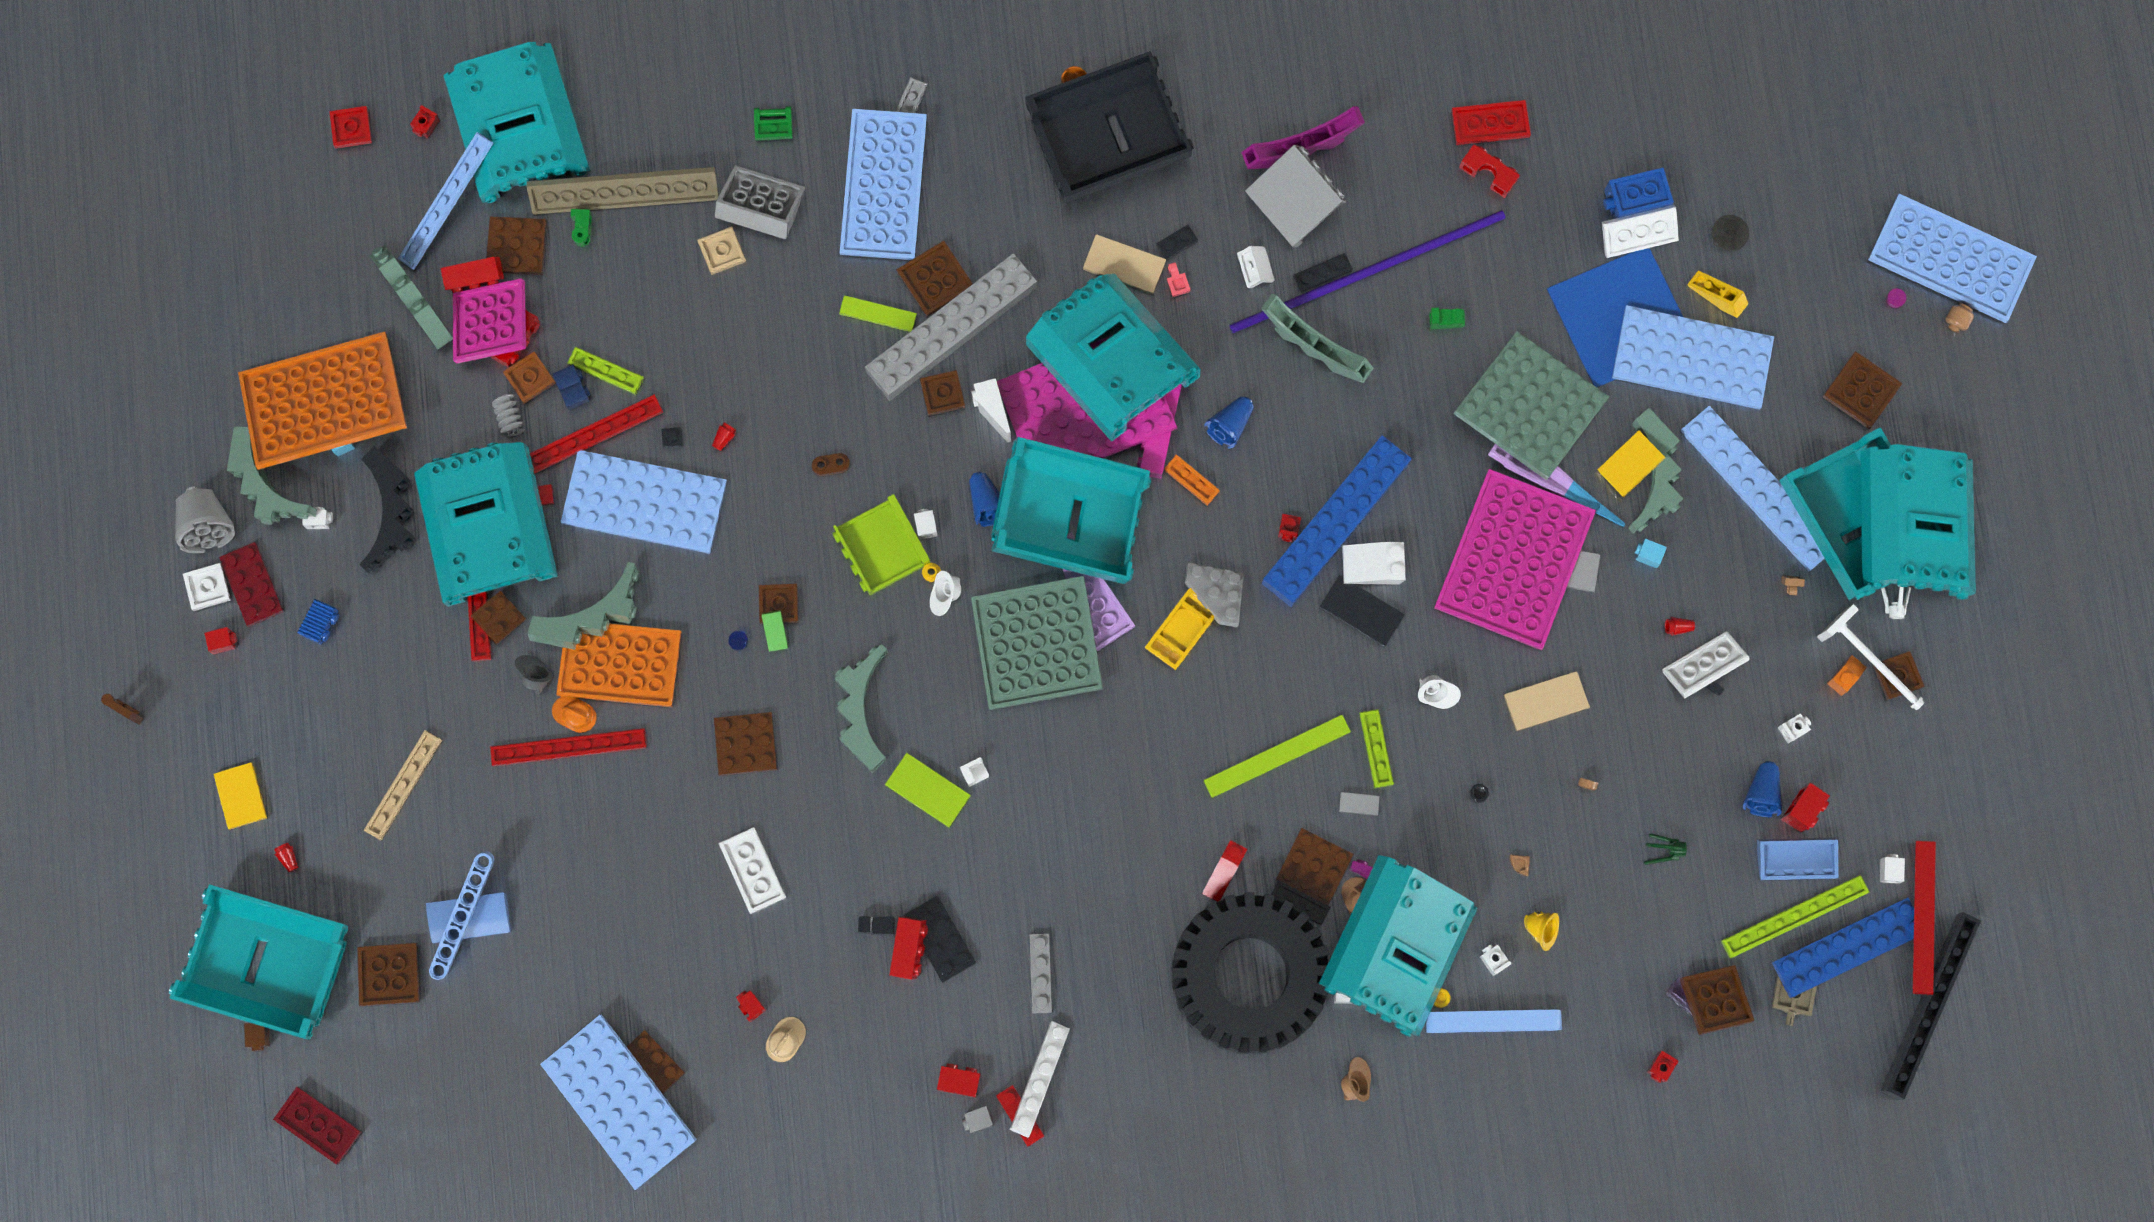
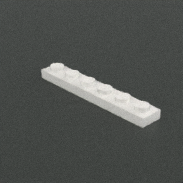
M1053 1021L1050 1022L1011 1124V1131L1027 1138L1030 1136L1069 1033V1028Z

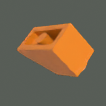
M1851 655L1827 684L1842 696L1856 683L1867 667Z

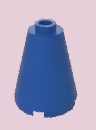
M1239 397L1209 418L1204 424L1205 427H1208L1207 434L1219 445L1226 444L1229 445L1227 448H1234L1254 409L1252 400L1248 397Z
M976 472L969 479L974 520L977 525L980 523L982 527L991 526L994 524L1000 492L986 473Z
M1765 761L1760 764L1742 806L1745 811L1748 808L1751 814L1760 817H1772V814L1775 813L1779 816L1782 813L1780 772L1776 763Z

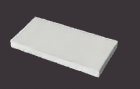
M1675 205L1602 222L1604 251L1607 258L1679 241Z
M1726 631L1663 668L1662 671L1679 693L1686 698L1749 661V656Z
M755 827L719 843L750 914L786 898Z

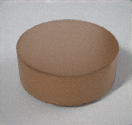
M1579 778L1578 785L1580 787L1597 790V782Z

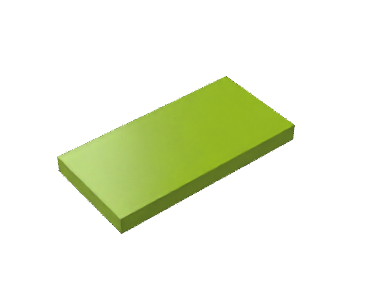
M908 753L905 754L885 783V786L948 828H950L971 797L970 794Z

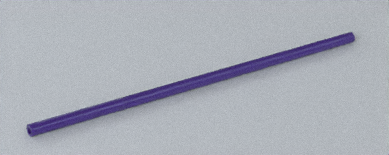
M1503 210L1283 303L1289 309L1300 306L1506 218ZM1261 311L1230 324L1229 327L1232 333H1236L1269 319L1264 311Z

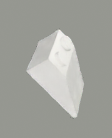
M996 378L974 384V390L971 391L974 407L978 406L979 412L1007 442H1011V432Z
M1379 542L1342 546L1344 584L1399 585L1405 581L1404 542Z

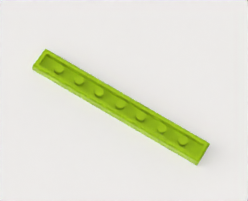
M1340 715L1203 780L1211 798H1214L1343 737L1351 731L1343 715Z
M1859 875L1721 942L1729 958H1733L1870 892L1862 876Z

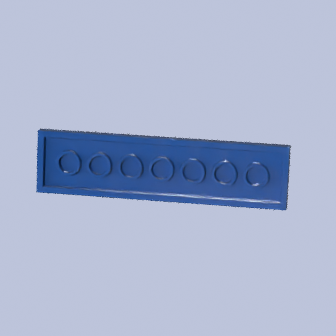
M1905 898L1772 962L1789 998L1801 994L1914 939V907L1909 898Z

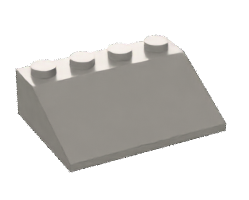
M735 165L716 201L715 218L786 239L795 220L805 187Z

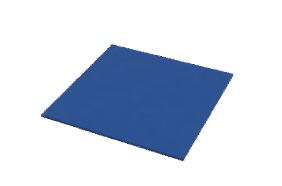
M1650 248L1634 251L1547 288L1595 387H1600L1616 380L1612 378L1626 305L1683 317Z

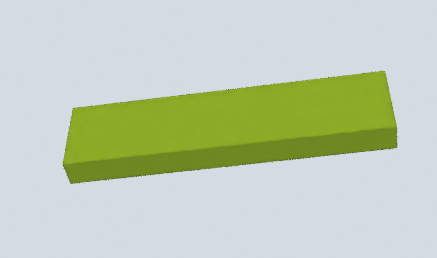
M845 295L839 312L843 316L908 332L913 330L917 313Z
M578 347L574 348L567 362L569 366L574 365L576 369L579 368L587 374L635 395L644 380L643 376Z
M1379 709L1360 712L1359 716L1374 789L1392 786L1394 782Z

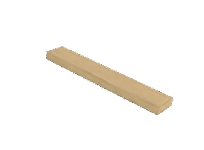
M424 730L365 827V832L382 841L443 741L442 739Z

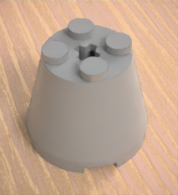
M189 487L185 493L175 500V539L180 550L187 553H205L204 549L215 546L221 548L233 539L235 535L233 522L212 489Z

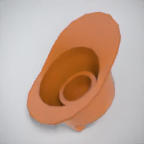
M560 697L553 704L552 716L555 721L578 733L587 732L595 725L596 712L588 703L578 698Z

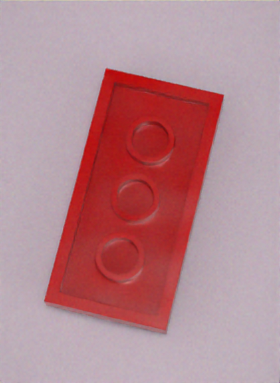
M1526 100L1454 107L1451 109L1456 145L1530 138L1531 136Z

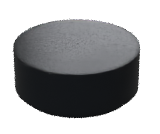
M1715 681L1705 686L1718 696H1721L1724 692V689Z

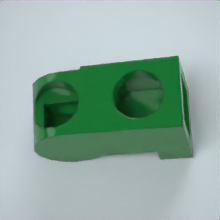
M571 209L570 216L575 221L572 238L577 246L584 247L590 242L592 213L588 209Z
M1431 308L1429 312L1430 329L1464 327L1465 310Z

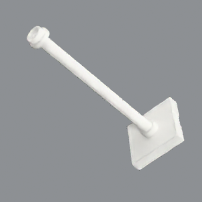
M1854 604L1843 610L1817 636L1823 642L1836 632H1841L1912 703L1910 706L1912 709L1918 710L1925 703L1922 697L1917 698L1847 628L1846 622L1859 610Z

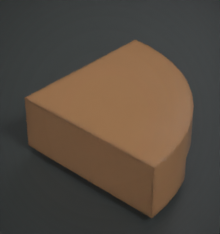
M1510 855V863L1513 869L1523 876H1529L1530 856Z

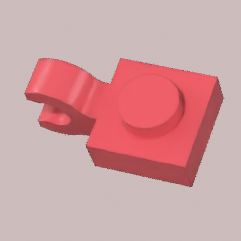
M1176 262L1168 264L1171 277L1167 278V283L1172 298L1189 293L1191 290L1185 273L1179 274Z

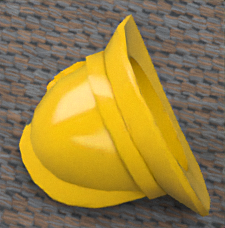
M1535 911L1534 913H1528L1524 918L1526 930L1540 943L1543 951H1549L1557 938L1559 930L1558 913L1550 914Z

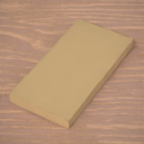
M1096 234L1083 270L1099 276L1116 274L1125 285L1153 295L1166 259Z
M1577 671L1503 695L1516 732L1590 708Z

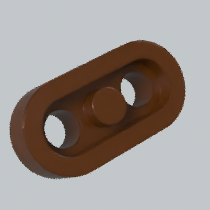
M843 453L819 456L812 462V470L818 476L844 473L850 467L849 458ZM840 459L843 460L842 465H838L836 462ZM824 463L825 465L823 468H819L818 464Z

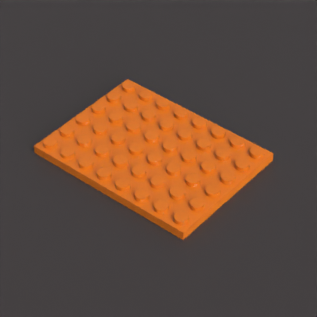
M386 332L238 372L255 466L258 470L407 428Z

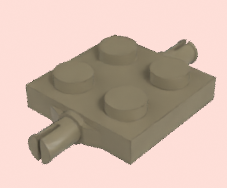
M1777 974L1771 1008L1787 1013L1785 1025L1793 1026L1795 1015L1812 1016L1817 986L1789 998Z

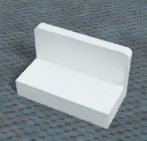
M1249 246L1237 253L1247 288H1253L1262 282L1272 283L1275 281L1265 247Z

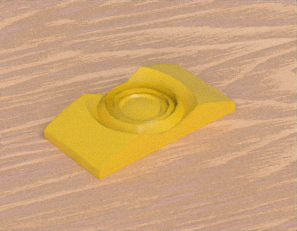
M1190 588L1147 643L1145 649L1176 671L1212 624L1214 615L1198 600L1196 593Z

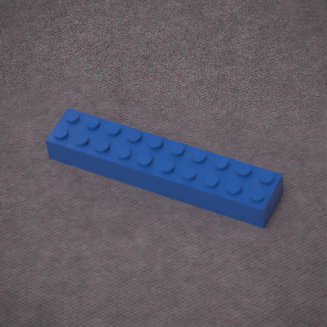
M1382 435L1263 578L1262 585L1292 607L1408 467L1412 458Z

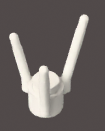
M1900 587L1898 602H1892L1891 606H1889L1886 589L1882 588L1885 613L1889 614L1891 619H1905L1911 587H1907L1904 602V587Z

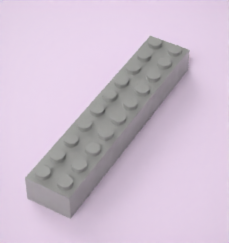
M1013 253L865 366L866 373L887 399L891 401L1037 289V281Z

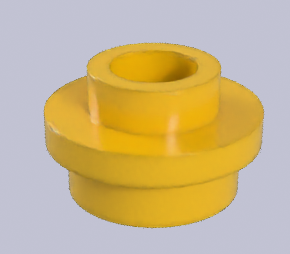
M928 563L922 569L923 578L928 582H935L936 575L941 569L935 563ZM930 569L935 570V573L933 575L928 574V571Z

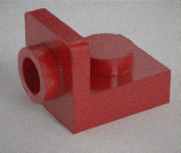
M1282 514L1278 537L1286 542L1296 540L1301 517Z

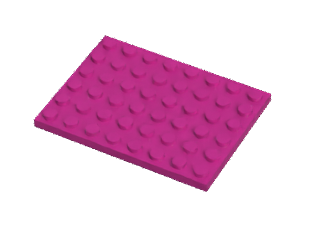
M1111 336L1091 343L1089 345L1092 349H1095L1097 346L1102 344ZM1043 363L997 381L999 392L1017 438L1021 437L1105 458L1177 429L1166 398L1163 396L1127 422L1126 432L1111 442Z
M1488 469L1434 609L1543 650L1596 510Z

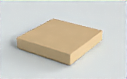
M733 227L697 240L711 275L746 262Z

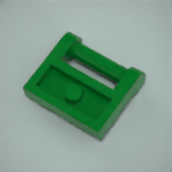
M791 106L780 109L760 110V108H754L755 140L793 139ZM786 116V119L760 120L761 117Z

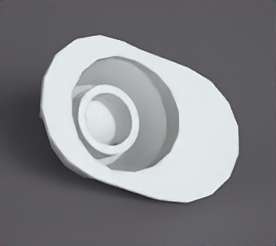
M940 571L936 575L930 596V608L935 615H944L948 611L951 602L959 598L961 594L959 577L951 576L947 571Z
M1430 675L1419 680L1418 698L1425 704L1445 709L1454 706L1461 697L1460 690L1456 685L1444 681L1437 675Z

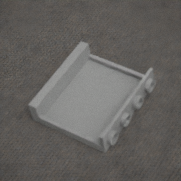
M1293 145L1245 190L1292 247L1300 246L1303 243L1302 240L1340 204L1347 202L1343 198L1345 194L1339 188L1335 189L1331 184L1333 182L1327 174L1323 175L1319 170L1321 168L1315 160H1310L1307 156L1309 154L1303 146L1299 147L1297 145Z

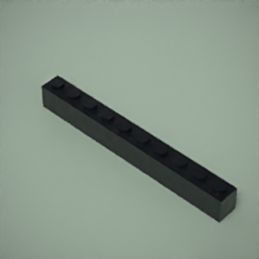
M1964 912L1956 915L1934 966L1933 995L1922 994L1881 1089L1882 1093L1897 1100H1904L1981 920Z

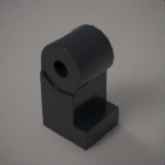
M894 916L859 917L858 933L894 936Z

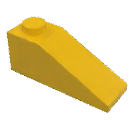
M1699 270L1687 284L1688 287L1720 310L1736 318L1739 317L1748 305L1744 291Z

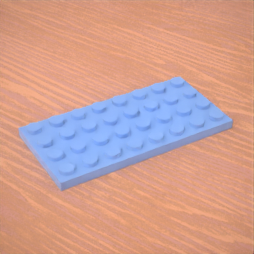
M852 109L840 255L913 260L915 258L927 114Z
M1898 194L1868 260L2007 323L2037 256Z
M1626 305L1612 378L1760 410L1762 408L1774 336Z
M581 450L577 452L561 524L710 554L727 480Z
M602 1014L540 1064L635 1190L697 1140Z

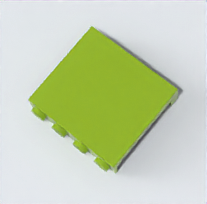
M894 494L887 497V501L838 527L836 525L833 526L835 532L832 534L836 542L842 543L844 548L841 551L846 559L850 558L852 562L850 567L854 575H859L862 580L859 584L864 592L868 591L869 595L884 589L930 563L927 553Z

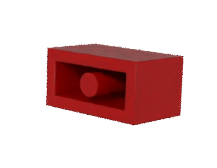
M946 1063V1067L941 1066L937 1086L938 1091L977 1097L981 1076L980 1073H977V1069L966 1067L965 1070L957 1069L958 1065Z

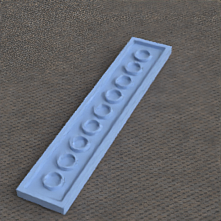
M1710 406L1681 429L1680 432L1808 571H1811L1824 559L1781 483Z

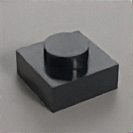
M680 427L661 429L663 449L682 447Z

